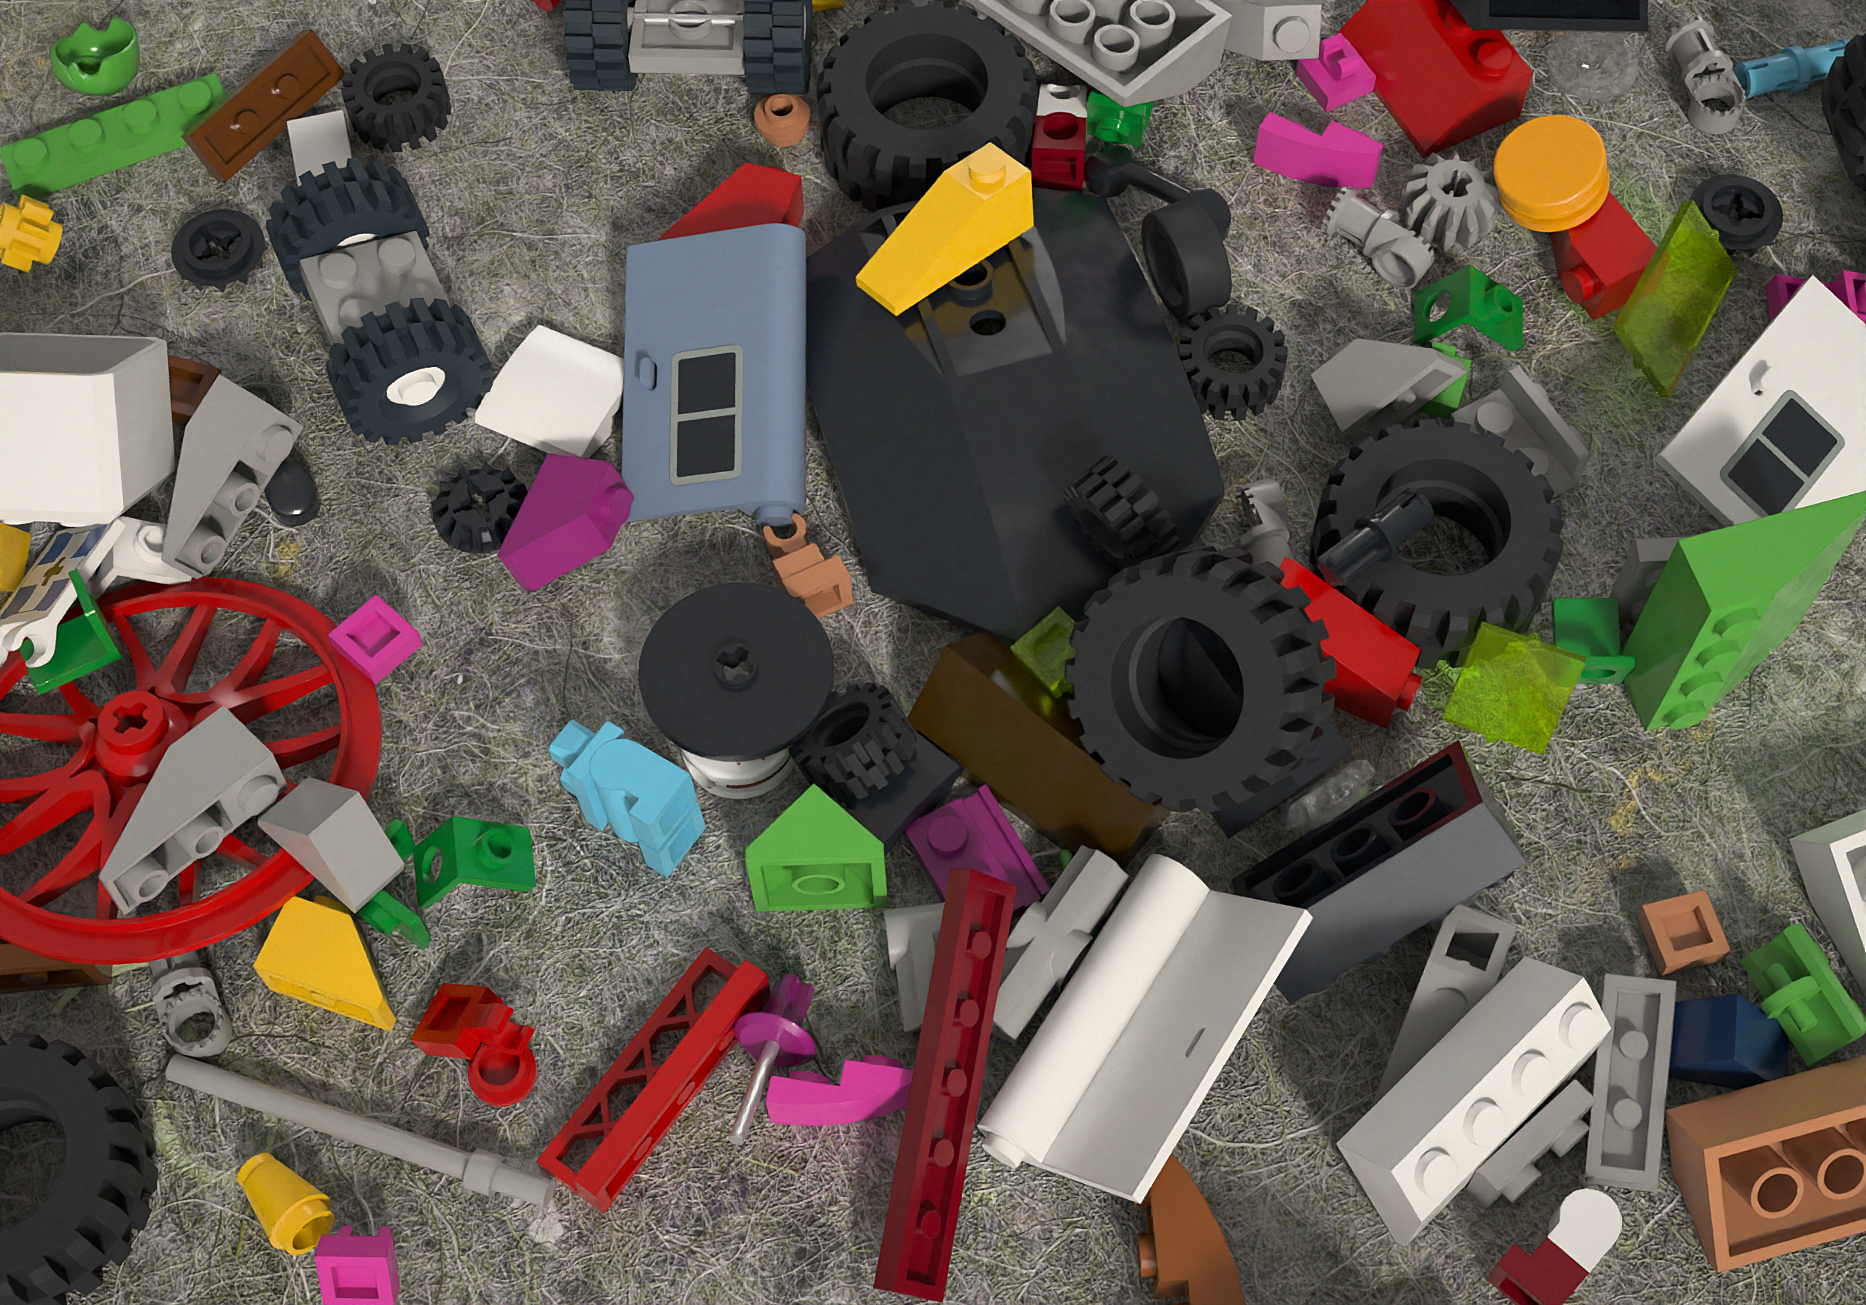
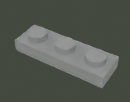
M1605 973L1601 1010L1611 1030L1597 1049L1593 1097L1596 1100L1591 1108L1585 1168L1586 1183L1658 1193L1677 989L1676 981Z

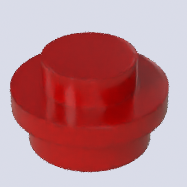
M485 1043L475 1052L468 1066V1081L474 1094L482 1102L495 1107H507L522 1101L534 1088L538 1075L536 1060L527 1046L523 1054L511 1055Z

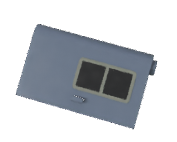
M779 223L762 224L627 245L622 480L634 496V500L626 522L740 509L747 515L755 517L756 523L762 527L783 528L793 524L792 514L797 513L801 516L805 513L806 234L800 228Z

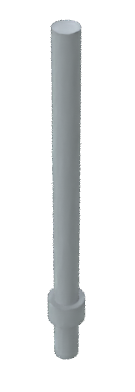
M175 1054L171 1058L166 1069V1079L461 1179L465 1189L489 1197L494 1196L496 1192H500L545 1208L549 1204L554 1192V1180L507 1165L505 1156L481 1148H477L471 1153L180 1054Z

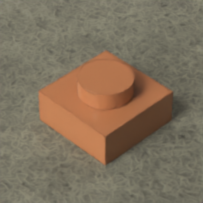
M1706 890L1642 905L1636 914L1660 976L1724 961L1731 952Z

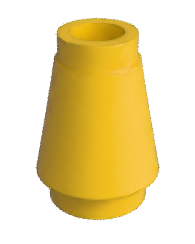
M268 1152L257 1154L249 1159L239 1170L237 1182L243 1188L244 1194L274 1248L285 1249L290 1255H301L315 1248L319 1243L321 1235H328L335 1222V1216L330 1210L331 1201L329 1197L283 1163L276 1160L272 1154Z

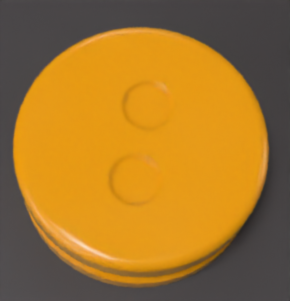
M1546 115L1531 119L1519 125L1503 139L1494 157L1493 173L1502 208L1511 220L1529 230L1557 232L1575 227L1585 222L1598 211L1609 191L1610 173L1604 142L1591 125L1575 117Z

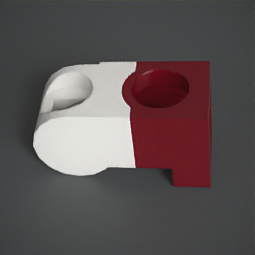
M1041 83L1032 144V187L1051 190L1083 191L1087 133V85L1057 86Z
M1585 1188L1572 1192L1553 1213L1548 1223V1236L1536 1251L1530 1256L1514 1243L1486 1277V1280L1515 1305H1563L1616 1242L1622 1230V1216L1618 1206L1608 1195L1599 1190Z

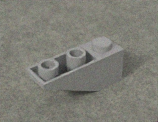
M219 374L185 427L161 560L197 580L200 577H208L213 568L223 558L226 548L247 515L257 505L260 495L281 462L289 455L294 442L304 426Z
M224 705L168 747L99 875L102 884L124 916L140 903L155 898L162 892L168 881L196 859L206 857L215 851L224 837L251 816L266 811L275 802L277 796L288 788L273 753Z
M1462 904L1456 905L1454 910L1444 918L1370 1109L1495 987L1517 926Z

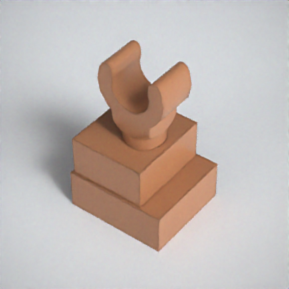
M794 513L791 516L795 535L789 539L777 538L770 526H764L763 533L767 551L772 557L777 558L772 562L778 590L799 600L813 612L817 619L853 604L850 574L839 555L825 560L815 542L808 545L807 527L804 519L799 514Z

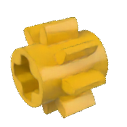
M21 195L17 207L5 202L0 204V263L29 273L33 260L45 265L51 262L61 240L62 225L51 221L54 211L49 209L50 205L25 195Z

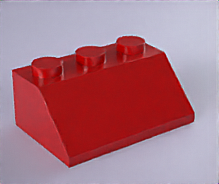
M1368 0L1336 33H1342L1344 38L1350 42L1376 75L1373 92L1423 158L1430 156L1432 152H1440L1520 117L1533 74L1532 70L1501 31L1472 30L1449 0Z

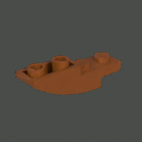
M1171 1153L1141 1204L1132 1201L1134 1207L1145 1206L1148 1233H1137L1136 1238L1140 1277H1152L1154 1298L1183 1297V1303H1172V1305H1246L1238 1272L1223 1233L1205 1198L1181 1163Z

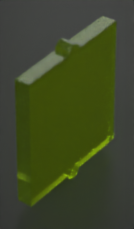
M1482 621L1444 707L1441 720L1483 734L1489 743L1501 740L1543 755L1586 664V657L1541 642L1540 636L1536 633L1526 637Z

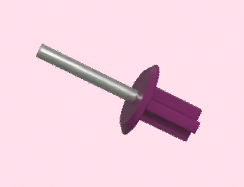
M785 974L783 981L776 980L764 1012L745 1014L737 1019L734 1024V1035L737 1041L749 1054L758 1059V1062L728 1137L732 1144L742 1145L744 1143L773 1065L779 1067L801 1066L810 1062L815 1056V1043L807 1031L801 1027L814 995V988L812 984L800 983L798 975Z

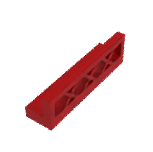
M705 947L536 1161L539 1168L602 1214H605L737 1043L734 1035V1024L737 1019L748 1013L761 1012L767 1004L771 994L767 974L746 959L737 968L708 947ZM711 971L727 983L704 1012L696 1013L693 992ZM686 1003L687 1014L675 1016ZM689 1028L688 1033L663 1065L654 1066L652 1044L662 1032ZM644 1056L645 1068L633 1070ZM647 1081L645 1088L620 1120L612 1121L609 1099L619 1086ZM601 1110L602 1123L590 1124ZM604 1136L602 1143L578 1173H575L560 1162L577 1140Z

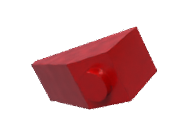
M1609 191L1602 206L1585 222L1570 229L1550 232L1558 277L1562 282L1563 288L1567 296L1573 302L1580 304L1593 321L1651 292L1665 258Z

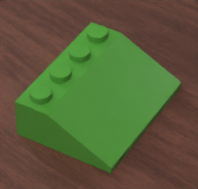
M1866 491L1677 540L1621 653V656H1634L1635 667L1625 677L1623 683L1645 731L1667 725L1672 730H1681L1702 721L1717 703L1797 629L1866 517Z

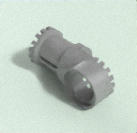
M1701 15L1696 16L1695 20L1692 16L1688 17L1687 23H1684L1682 19L1678 22L1679 28L1674 26L1671 28L1672 32H1666V39H1663V47L1668 54L1677 59L1682 69L1681 82L1691 99L1687 111L1688 119L1695 128L1705 133L1723 134L1731 131L1738 123L1746 96H1744L1745 90L1741 87L1732 70L1733 63L1730 57L1720 51L1712 38L1714 27L1710 20L1706 21ZM1695 32L1699 34L1700 38L1696 37ZM1710 98L1720 99L1726 102L1731 110L1724 112L1715 110L1713 112L1710 111V108H1705L1701 101Z
M1345 186L1341 189L1340 193L1338 192L1336 201L1333 200L1330 204L1335 207L1334 211L1328 209L1326 212L1328 215L1323 218L1322 222L1324 223L1321 225L1323 232L1329 235L1337 232L1364 247L1363 254L1372 259V264L1380 277L1397 288L1410 289L1415 287L1434 262L1433 250L1430 249L1428 251L1431 245L1428 242L1424 245L1422 244L1424 237L1420 235L1416 239L1414 237L1415 231H1408L1407 228L1397 225L1399 219L1398 212L1392 209L1385 212L1357 197V190L1351 186Z
M1267 477L1237 486L1235 498H1241V501L1236 502V506H1243V511L1238 512L1239 517H1246L1247 520L1241 523L1243 527L1246 526L1247 528L1245 529L1246 534L1237 539L1234 545L1235 549L1251 553L1253 558L1252 566L1269 561L1279 568L1284 557L1295 561L1287 544L1290 538L1287 529V507L1277 482L1272 477Z
M194 950L182 955L150 961L149 964L155 981L150 991L162 1032L170 1045L178 1054L201 1062L211 1060L222 1053L229 1044L233 1033L232 1021L220 1003L211 972L201 967L197 951ZM200 1012L214 1015L215 1024L213 1030L206 1038L193 1043L185 1042L181 1039V1028L190 1016Z

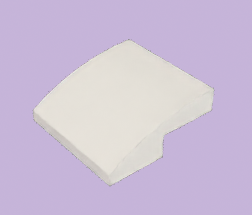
M538 325L515 350L493 381L490 392L486 393L475 413V423L550 454L589 459L611 435L612 416L623 405L624 358Z

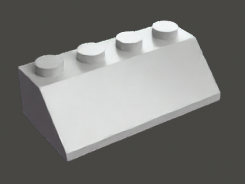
M1525 956L1336 1143L1397 1243L1406 1247L1472 1179L1477 1169L1509 1141L1589 1060L1611 1030L1605 1015L1583 976Z

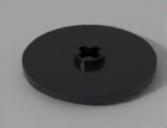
M735 582L719 584L686 596L675 603L658 619L648 634L641 651L638 670L639 686L645 708L651 720L659 731L678 747L696 756L715 761H752L776 754L801 739L816 724L828 704L833 688V652L829 638L820 621L811 610L793 596L773 587L755 583ZM741 661L747 663L749 676L738 673L732 681L726 679L725 666L735 669Z

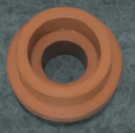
M770 94L763 98L755 108V126L765 140L772 145L779 147L794 145L804 137L810 127V107L799 95Z

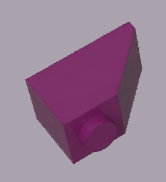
M548 453L497 556L524 590L535 591L610 549L621 525L629 517L634 496L611 462Z

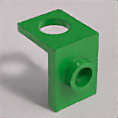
M1100 91L1098 93L1090 92L1087 100L1086 134L1098 137L1108 143L1127 144L1141 148L1155 101L1123 107Z
M1472 265L1452 273L1415 294L1414 340L1419 344H1424L1466 322L1511 352L1523 347L1522 299ZM1450 293L1451 303L1448 310L1440 319L1431 322L1430 311L1433 304L1442 295Z
M78 569L72 570L68 574L85 614L57 626L55 650L50 661L42 666L29 668L26 665L33 685L39 694L48 692L122 658L106 618ZM30 639L23 641L19 647L25 663L34 653V645Z
M1555 598L1551 603L1555 684H1620L1635 667L1634 656H1621L1618 599Z
M451 816L413 849L418 907L421 908L431 907L460 883L529 892L536 886L531 833L528 827ZM440 849L442 854L441 871L437 880L433 883L431 863L435 852Z
M396 818L384 832L392 845H395L394 848L402 861L405 862L412 855L416 845L405 823ZM384 890L379 891L358 910L360 916L369 925L386 937H389L395 930L421 950H424L432 941L420 917Z

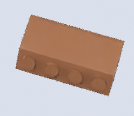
M1866 1055L1665 1110L1672 1172L1709 1262L1717 1273L1866 1231Z

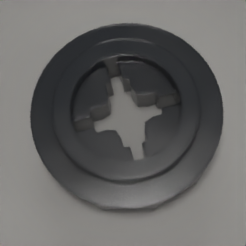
M1736 174L1718 175L1703 181L1693 191L1686 209V213L1690 216L1689 232L1700 233L1703 236L1705 248L1714 244L1725 248L1727 257L1736 251H1744L1752 257L1762 246H1771L1783 223L1782 207L1775 194L1759 181ZM1732 203L1736 204L1735 211L1738 212V220H1741L1740 225L1737 227L1728 224L1729 218L1725 215Z
M219 209L202 213L184 224L173 240L171 257L182 280H189L199 291L208 286H214L224 293L227 284L238 280L247 285L248 273L252 270L263 269L262 255L268 247L261 227L252 217L236 210ZM212 241L216 247L220 246L225 251L229 250L230 258L221 260L216 255L212 256L209 243Z
M487 462L483 464L481 469L467 471L460 466L457 477L450 482L440 481L439 494L436 500L431 502L433 521L439 536L451 547L466 553L484 554L500 550L528 494L525 483H521L509 468L503 471L493 469ZM477 494L485 502H489L491 521L486 522L483 515L479 516L475 509L471 510L472 504L470 500L472 495Z

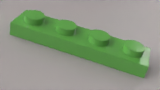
M215 72L0 147V156L18 200H20L21 195L35 199L187 145L181 135L222 101L226 95Z

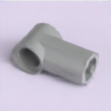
M945 902L883 910L890 969L896 970L900 1019L905 1039L919 1040Z

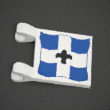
M116 518L109 524L96 523L90 526L57 531L0 610V667L7 660L8 651L17 650L22 645L25 637H28L34 645V653L25 663L29 668L42 666L50 661L55 650L57 624L77 597L68 572L78 569L85 583H87L126 528L122 521Z

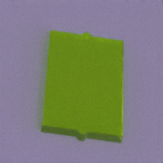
M1693 200L1682 202L1612 328L1632 356L1633 367L1641 369L1659 397L1671 395L1738 270L1718 240V230L1711 229Z

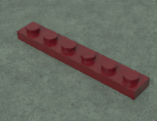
M951 868L873 1286V1289L943 1303L1017 889L1015 885L972 868Z

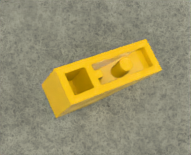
M991 142L948 168L857 274V286L897 316L1034 226L1031 171Z

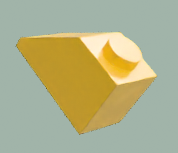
M317 895L312 902L296 896L292 897L283 905L253 965L266 986L274 992L391 1032L396 1022V1017L365 939L351 917V910L342 903L325 896Z

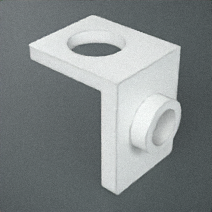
M118 516L117 518L126 525V528L102 560L97 576L94 572L86 584L93 597L98 599L117 575L169 585L191 582L192 577L161 560L167 525Z

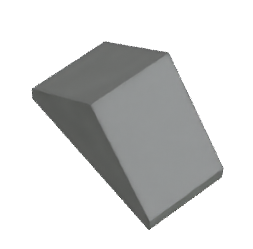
M308 777L258 819V826L354 913L404 870V862L359 791Z

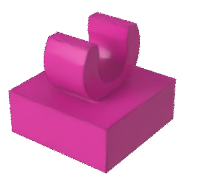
M1338 33L1319 43V58L1298 59L1296 75L1325 112L1373 91L1376 75L1350 42L1344 38L1342 33Z
M377 594L328 634L332 647L370 678L374 685L423 645L419 632Z
M345 1225L339 1230L337 1236L321 1235L314 1257L323 1305H396L400 1283L393 1238L389 1226H380L378 1236H354L353 1226Z

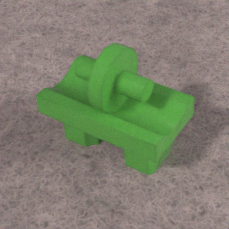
M1801 923L1790 925L1769 943L1739 960L1764 998L1760 1008L1767 1019L1777 1018L1807 1067L1818 1065L1866 1034L1865 1015L1855 1000L1849 997L1828 965L1829 961L1819 945L1811 939Z

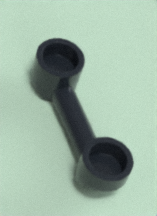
M1120 145L1102 148L1087 159L1084 182L1088 190L1100 197H1114L1123 193L1130 184L1169 204L1187 198L1196 200L1209 213L1222 241L1227 238L1231 224V211L1226 200L1215 190L1206 187L1193 190L1132 160L1131 151L1127 147Z
M259 384L242 386V388L275 408L269 391L265 386ZM286 457L265 487L264 492L275 518L280 523L292 527L302 526L317 516L321 508V498L313 479L307 471L298 465L291 464L288 457Z

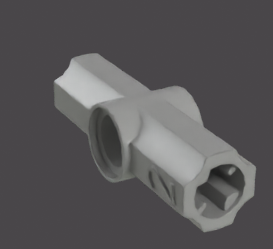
M1082 845L1042 902L1036 900L1027 909L1009 936L991 1033L998 1038L1009 1041L1014 1045L1017 1044L1056 986L1062 988L1071 979L1094 941L1093 933L1104 917L1109 914L1113 904L1123 894L1125 887L1129 883L1130 876L1104 853Z

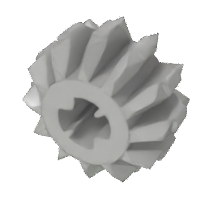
M1457 150L1449 156L1448 160H1444L1432 152L1425 161V165L1414 164L1413 169L1408 174L1406 187L1402 189L1400 197V211L1405 213L1404 221L1407 230L1421 231L1420 235L1424 237L1422 240L1423 245L1433 239L1441 241L1445 252L1453 245L1454 241H1457L1469 250L1472 244L1476 242L1477 237L1487 238L1488 233L1494 227L1496 215L1501 207L1493 171H1480V157L1469 162L1460 160Z

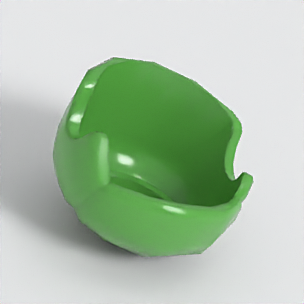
M115 17L111 19L108 29L104 31L96 30L86 21H83L71 37L58 39L49 50L53 73L58 81L67 89L88 96H111L122 92L136 77L140 65L136 28L123 19Z

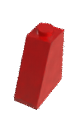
M745 162L656 241L762 224L779 223L798 227L804 213L801 175L789 173L775 166L764 167Z
M1284 557L1279 568L1284 571L1285 577L1280 584L1286 589L1298 585L1312 600L1304 610L1312 622L1323 619L1330 638L1320 641L1324 657H1335L1337 677L1325 682L1324 692L1332 693L1335 696L1334 707L1387 729L1397 708L1406 712L1410 710L1420 688L1423 676L1413 673L1421 649L1298 562Z

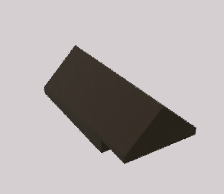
M985 630L946 645L907 717L914 730L963 767L964 771L960 775L962 778L976 788L987 785L998 804L1060 849H1068L1072 852L1073 857L1082 845L1089 849H1097L1113 859L1124 870L1172 812L1164 809L1162 798L1146 804L1130 795L1131 783L1127 780L1114 784L1100 770V767L1105 763L1103 758L1097 751L1088 755L1078 738L1086 732L1080 717L1074 719L1070 717L1066 700L1073 696Z

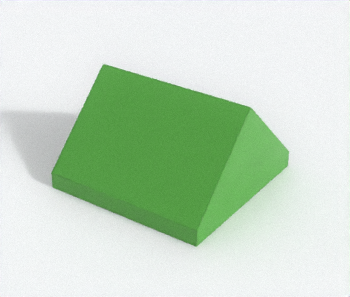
M815 784L811 785L745 849V862L756 912L888 907L884 844Z

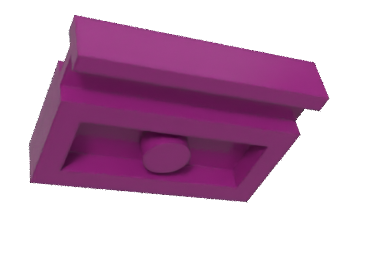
M987 785L978 788V793L964 800L960 797L916 819L903 833V837L942 902H945L951 868H972L1017 886L1011 921L1024 915L1025 910L1036 900L1042 902L1050 891L1049 886Z

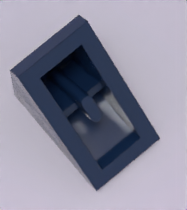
M1739 994L1675 1002L1669 1078L1740 1090L1787 1077L1789 1037L1776 1019H1767L1760 1008Z

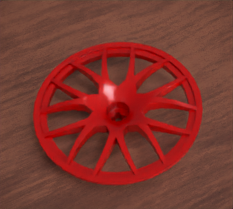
M192 577L191 582L169 585L149 582L101 595L95 600L103 612L107 623L114 622L127 646L135 666L137 688L134 691L117 695L105 706L98 707L82 695L75 684L70 681L58 688L74 714L0 712V733L79 748L63 767L36 776L0 779V802L30 805L0 829V858L79 812L94 810V818L76 846L50 873L18 897L0 886L1 939L42 957L71 963L95 965L145 963L182 955L228 938L279 909L315 878L282 847L269 858L247 846L230 833L223 838L215 852L253 872L229 887L200 900L202 858L196 859L179 873V908L143 917L117 919L119 909L100 879L96 919L77 918L40 908L69 891L99 867L100 875L168 747L223 705L243 725H246L334 681L341 710L340 724L302 737L262 743L273 753L280 770L307 762L338 747L336 761L328 783L359 791L366 804L368 803L377 777L382 750V715L376 688L370 678L332 647L328 634L337 625L310 604L286 592L258 583L229 578L200 577L197 580ZM81 604L67 610L57 626L85 614ZM196 607L180 637L156 672L141 642L125 617L166 608ZM217 608L240 611L266 619L250 650L228 676L207 692L183 694ZM282 628L304 642L323 662V664L306 671L257 685L271 659ZM19 648L15 651H8L7 659L0 667V701L28 673ZM285 779L288 788L279 794L275 801L279 802L298 785Z

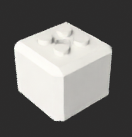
M0 333L1 523L17 525L43 521L60 522L61 525L69 527L90 526L96 523L109 524L171 475L175 470L167 342L157 337Z

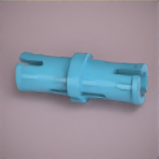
M1840 39L1825 45L1804 49L1798 45L1782 49L1781 54L1772 57L1740 62L1736 64L1734 73L1741 87L1746 89L1744 94L1746 99L1777 90L1789 89L1792 93L1807 89L1808 84L1827 78L1837 56H1844L1845 49L1843 48H1845L1849 40Z

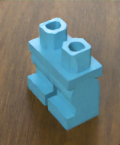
M571 720L551 743L548 751L552 760L564 767L560 777L562 786L577 797L586 822L600 831L609 823L612 831L620 839L628 842H638L646 865L668 878L706 829L699 803L696 802L697 795L690 773L639 743L626 739L624 731L608 720L597 734Z

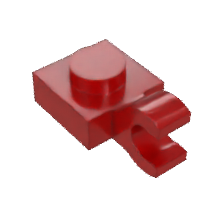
M442 983L411 1036L410 1041L426 1055L471 1060L482 1043H486L511 1055H521L535 1030L531 1026L518 1025L509 1021L514 1010L504 1005V1001L487 986Z

